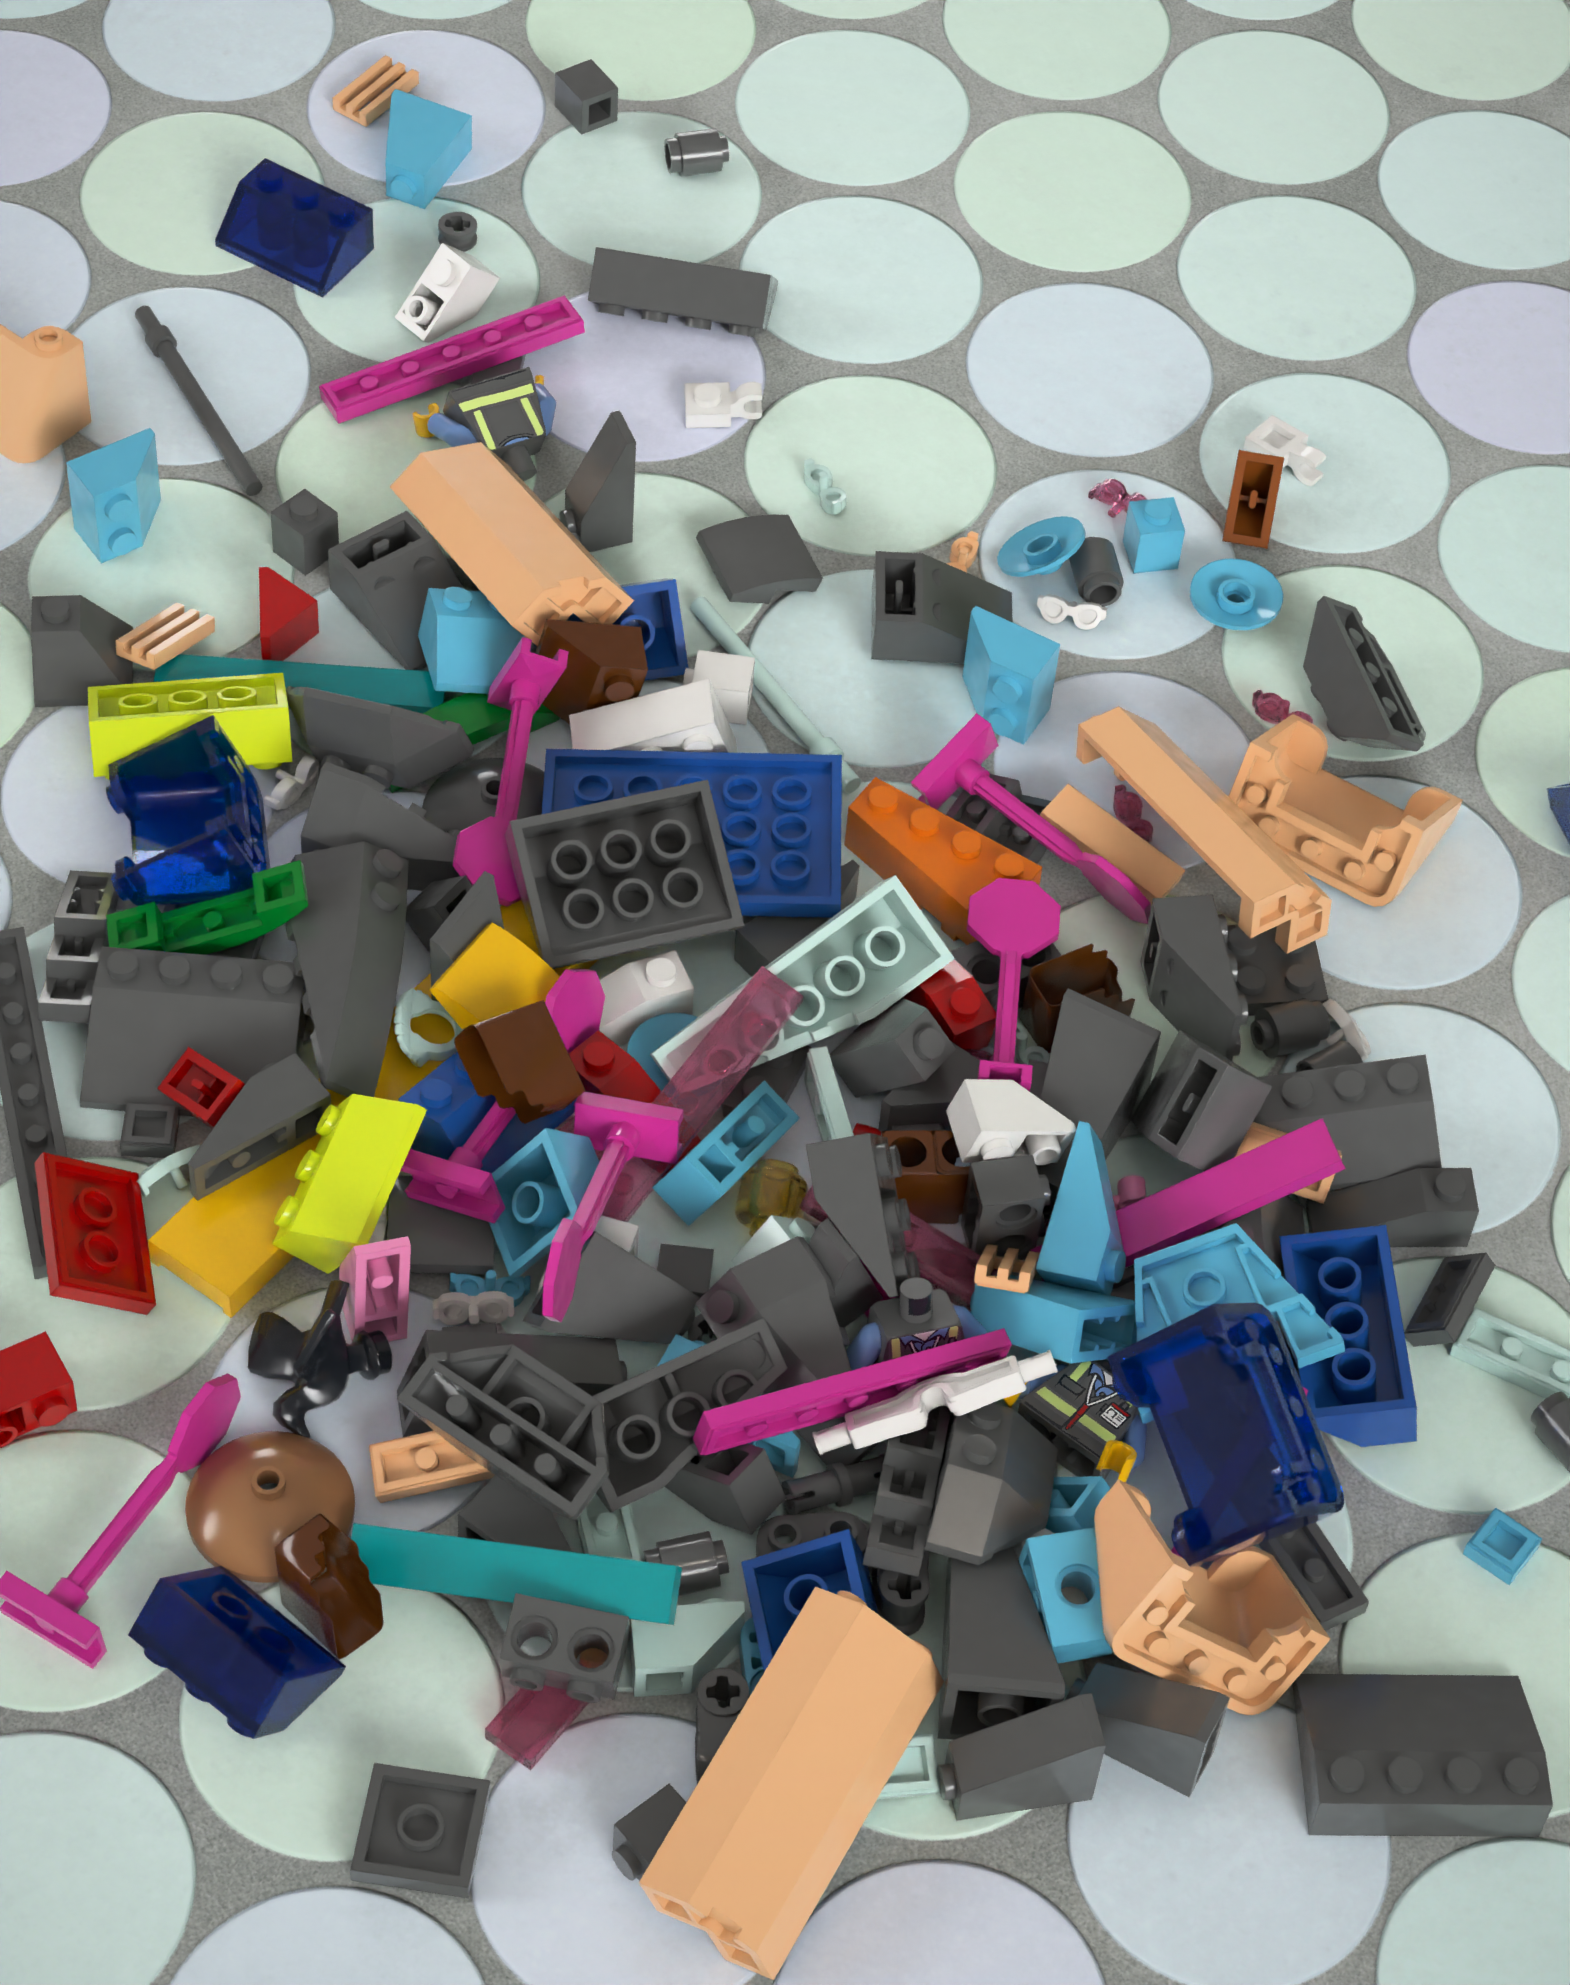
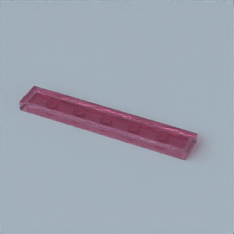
M761 966L652 1102V1104L684 1109L683 1120L679 1127V1143H682V1153L803 1002L804 996L763 966ZM632 1157L629 1161H626L602 1212V1216L628 1222L653 1191L652 1187L665 1176L673 1164L639 1157Z

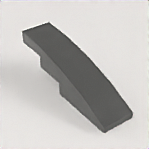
M70 870L54 915V937L46 958V980L38 1000V1021L89 1023L93 985L101 947H109L106 915L116 912L121 883L120 873Z
M939 1406L932 1409L928 1413L927 1425L923 1429L887 1440L862 1565L915 1577L919 1576L950 1417V1410L947 1406Z

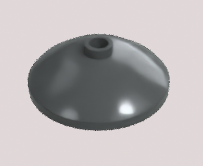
M504 758L472 760L445 772L432 784L424 798L422 808L427 811L424 817L445 832L450 829L462 831L490 816L495 817ZM525 763L517 819L542 814L544 771L528 763Z

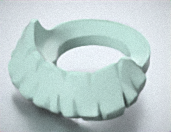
M412 988L400 995L399 1001L396 1003L394 1017L396 1039L400 1044V1049L414 1066L421 1068L428 1060H447L457 1052L454 1040L464 1029L460 1028L438 1001L432 1000L421 990L416 991ZM429 1013L440 1015L446 1018L453 1026L454 1038L444 1044L430 1043L411 1030L410 1019Z

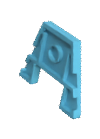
M1237 1223L1134 1259L1135 1316L1137 1326L1138 1411L1142 1424L1189 1408L1188 1398L1171 1358L1274 1321L1279 1322L1298 1368L1345 1352L1344 1341L1340 1333L1333 1326L1330 1328L1316 1313L1312 1303L1302 1293L1298 1294L1283 1278L1280 1269Z

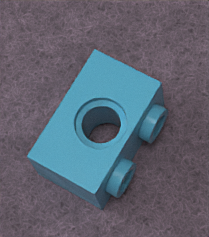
M1094 1528L1027 1538L1019 1556V1562L1057 1663L1111 1655L1113 1651L1103 1633ZM1066 1587L1077 1588L1085 1594L1088 1602L1085 1604L1071 1603L1063 1596L1061 1589Z

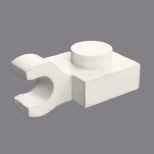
M729 382L684 383L686 428L731 427V417H742L745 419H758L762 417V403L759 401L762 400L761 383L747 382L730 392Z
M1271 415L1245 437L1243 451L1284 457L1283 468L1289 465L1297 479L1303 484L1313 486L1323 477V473L1315 468L1325 460L1326 455L1317 448L1307 446V434L1279 418Z

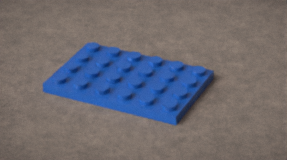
M546 749L542 814L708 780L742 916L832 918L841 911L842 755Z

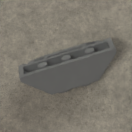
M1323 596L1317 602L1303 668L1311 683L1310 690L1313 696L1320 702L1328 719L1327 726L1329 730L1342 741L1349 740L1367 747L1418 751L1424 745L1423 741L1425 740L1426 733L1390 660L1374 635L1364 627L1362 623L1363 617L1356 607Z
M288 686L286 689L289 707L308 747L316 759H318L320 768L323 767L325 762H329L371 777L386 786V788L394 785L410 789L470 758L475 749L459 723L448 720L440 721L428 715L407 709L308 687L295 688Z
M513 1344L475 1348L450 1354L448 1352L430 1353L397 1398L399 1403L456 1449L542 1507L572 1520H577L610 1474L603 1404Z
M995 1402L961 1416H956L953 1412H950L943 1458L924 1550L975 1565H981L991 1559L995 1552L1010 1548L1044 1529L1049 1516L1058 1449L1014 1409L998 1405Z

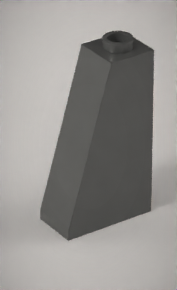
M426 1330L397 1389V1398L430 1353L448 1352L450 1354L475 1348L513 1344L591 1396L626 1381L627 1367L624 1361L619 1360L616 1339ZM398 1401L403 1437L434 1431Z

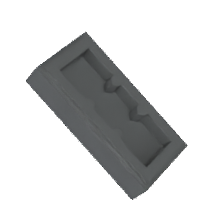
M1486 1252L1444 1257L1404 1332L1405 1337L1413 1347L1456 1342L1496 1266Z

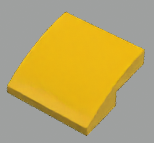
M492 922L485 926L429 991L460 1028L464 1029L472 1024L542 1000L545 1002L548 992L560 976L522 941Z

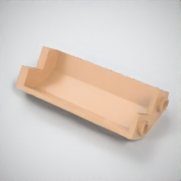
M481 442L421 452L390 486L394 493L508 623L526 638L531 639L536 646L539 644L546 619L566 621L574 613L587 623L612 625L634 601L513 469Z
M1119 706L1078 724L1076 757L1083 764L1103 757L1114 768V775L1120 781L1126 780L1241 897L1238 927L1250 939L1277 926L1275 942L1288 954L1327 935L1332 900L1156 724Z
M815 1587L639 1881L640 1886L656 1910L706 1931L725 1960L774 1980L944 1683L932 1659L931 1651L921 1643L910 1639L871 1610L858 1596L842 1590L835 1594Z

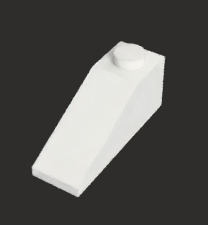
M676 950L627 963L600 979L605 994V1001L599 1031L618 1046L627 1044L637 1027L652 1017L666 1013H685L691 1015L693 1013L694 987Z

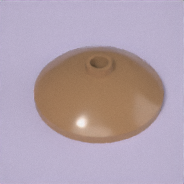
M258 1432L239 1437L224 1444L208 1456L200 1465L187 1491L186 1520L194 1545L214 1567L242 1580L274 1583L279 1582L275 1547L319 1513L347 1536L349 1535L355 1515L354 1488L342 1462L333 1452L319 1442L290 1432ZM266 1483L277 1484L275 1488L270 1490H265L260 1487L261 1485Z

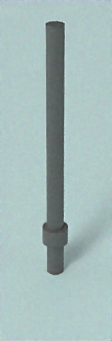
M149 306L139 307L135 312V318L146 333L145 342L153 355L161 357L248 496L257 495L262 490V483L177 351V341L170 329L160 324Z

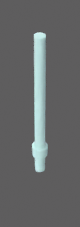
M705 597L696 598L692 602L690 609L726 652L732 655L755 658L754 685L810 749L809 754L842 755V788L846 793H852L857 790L861 785V779L843 759L844 752L832 738L824 737L709 601Z

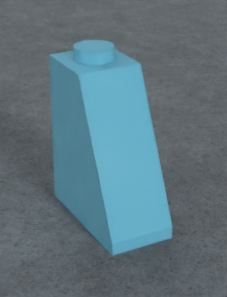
M395 89L391 94L385 161L386 196L425 209L471 151L472 115Z
M1009 1276L1010 1279L1019 1280V1276ZM1034 1279L1029 1291L1025 1294L977 1286L975 1284V1290L970 1301L971 1314L983 1325L987 1333L1004 1328L1012 1345L1040 1354L1050 1350L1053 1358L1070 1364L1135 1356L1137 1326L1135 1300Z

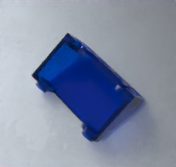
M214 715L108 765L110 786L106 787L107 798L116 813H125L130 820L133 861L128 856L115 861V872L111 874L114 889L123 901L130 899L136 906L154 901L156 905L199 903L253 888L252 873L270 869L263 798L259 785L250 768Z
M1212 1304L1107 1357L1113 1372L1112 1383L1119 1397L1126 1402H1130L1135 1407H1150L1188 1507L1187 1510L1175 1516L1171 1537L1176 1551L1186 1560L1189 1567L1204 1565L1320 1521L1342 1510L1344 1493L1281 1330L1273 1315L1262 1304Z

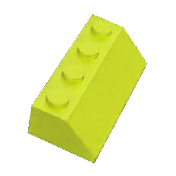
M283 673L88 687V715L94 777L105 776L108 780L121 781L132 778L134 774L154 773L161 777H172L180 775L184 770L204 769V771L209 773H223L231 770L233 766L253 765L257 769H273L281 766L284 762H293L289 707Z

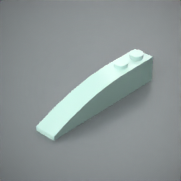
M894 875L879 882L653 1051L650 1056L681 1097L877 1017L955 958L900 880Z

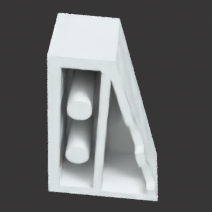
M709 678L569 715L572 749L737 753L736 738Z

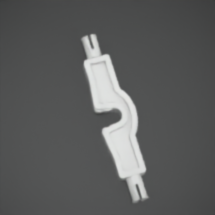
M1047 1350V1352L1017 1362L1016 1356H1010L964 1373L936 1376L905 1389L895 1397L845 1414L846 1422L818 1432H812L814 1441L820 1455L851 1443L854 1449H860L886 1439L923 1429L927 1425L928 1413L936 1407L947 1406L954 1415L961 1416L998 1400L1024 1392L1026 1390V1382L1052 1373H1058L1051 1351Z

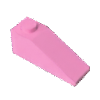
M408 1236L354 1246L340 1264L339 1280L349 1283L342 1308L352 1341L354 1336L362 1330L368 1333L380 1330L384 1333L388 1342L407 1338L411 1244Z

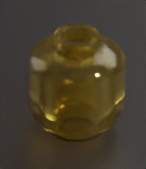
M764 1159L759 1161L757 1166L750 1168L741 1177L735 1215L741 1224L750 1229L749 1235L751 1237L771 1215L793 1219L800 1217L803 1219L809 1188L805 1179L798 1174V1168L793 1164L780 1160Z

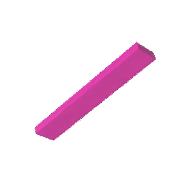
M564 295L319 386L321 399L337 423L340 424L585 332L584 321Z
M1323 1118L1117 1210L1116 1215L1123 1251L1126 1255L1125 1268L1133 1265L1136 1258L1189 1240L1344 1170L1345 1166ZM1042 1245L1031 1249V1251L1040 1253Z
M1003 1328L703 1411L693 1436V1441L699 1454H704L705 1456L840 1418L849 1412L895 1397L905 1389L924 1380L944 1374L964 1373L1004 1359L1012 1343Z

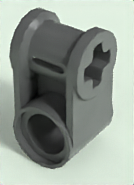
M924 1550L918 1577L868 1566L879 1616L906 1636H911L919 1631L924 1623L925 1601L928 1598L930 1588L928 1573L929 1551Z
M718 1668L711 1670L702 1677L698 1684L695 1715L697 1784L750 1697L747 1681L740 1673L733 1669ZM718 1701H726L727 1707H718Z

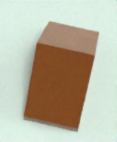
M1243 450L1238 451L1222 541L1268 549L1284 457Z

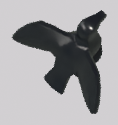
M334 1280L329 1283L321 1312L310 1330L301 1332L283 1317L273 1312H263L259 1314L255 1323L248 1349V1369L250 1372L266 1378L286 1379L295 1383L294 1387L285 1391L273 1403V1416L281 1426L294 1434L310 1438V1433L304 1420L306 1412L327 1406L338 1400L347 1387L350 1374L359 1372L365 1379L374 1380L381 1374L389 1373L392 1368L391 1348L382 1331L377 1330L368 1333L362 1330L354 1336L351 1344L346 1343L340 1314L349 1283L341 1280Z

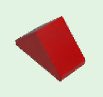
M259 567L262 660L284 661L319 633L318 602L271 568Z
M188 1047L157 1089L213 1129L242 1090L245 1083Z

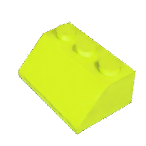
M351 1094L337 1106L330 1104L316 1127V1133L322 1136L315 1151L310 1149L305 1154L295 1173V1178L301 1181L294 1197L289 1195L284 1200L276 1214L274 1224L280 1228L272 1244L327 1274L340 1267V1264L354 1246L368 1244L427 1109L418 1104Z

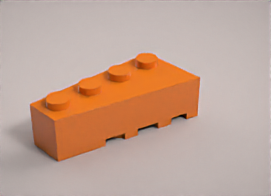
M877 777L867 785L848 807L844 845L884 880L896 875L919 909L925 908L941 922V930L953 941L960 939L966 945L978 941L967 931L969 899L971 895L998 878L1035 881L1040 886L1042 866Z

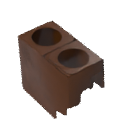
M1092 943L1030 969L1019 1018L1037 1046L1044 1048L1048 1053H1051L1063 996L1068 988L1129 1017L1131 1015L1135 999L1131 998L1122 1001V989L1117 981V966L1111 959L1107 958L1108 951L1092 952L1094 947Z
M544 1000L472 1024L455 1037L456 1050L477 1095L485 1097L492 1094L495 1096L500 1108H514L519 1120L524 1124L565 1109L585 1091Z
M952 1130L882 1131L881 1136L888 1137L889 1146L896 1145L900 1155L902 1176L895 1178L898 1199L905 1198L907 1201L911 1223H958L959 1215L963 1212L970 1165L965 1167L955 1166L956 1159L960 1155Z
M319 1513L275 1547L282 1605L337 1659L340 1660L348 1656L381 1631L384 1624L381 1595L369 1579V1570L359 1557L358 1546L325 1516Z

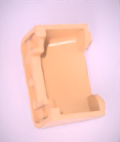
M0 324V453L17 463H31L43 458L91 423L83 341L68 331L54 326L41 327L22 339Z
M1292 714L1250 742L1228 797L1303 872L1365 904L1374 907L1384 906L1401 893L1453 823L1463 800L1432 786L1424 787L1415 792L1407 802L1404 810L1322 769L1328 751L1327 738L1316 725Z
M1118 1479L1101 1499L1094 1515L1103 1633L1112 1651L1121 1660L1160 1678L1220 1692L1230 1697L1227 1708L1239 1714L1255 1715L1268 1710L1281 1698L1330 1641V1637L1272 1554L1253 1545L1241 1544L1224 1550L1208 1569L1194 1564L1171 1552L1150 1520L1151 1506L1145 1494Z

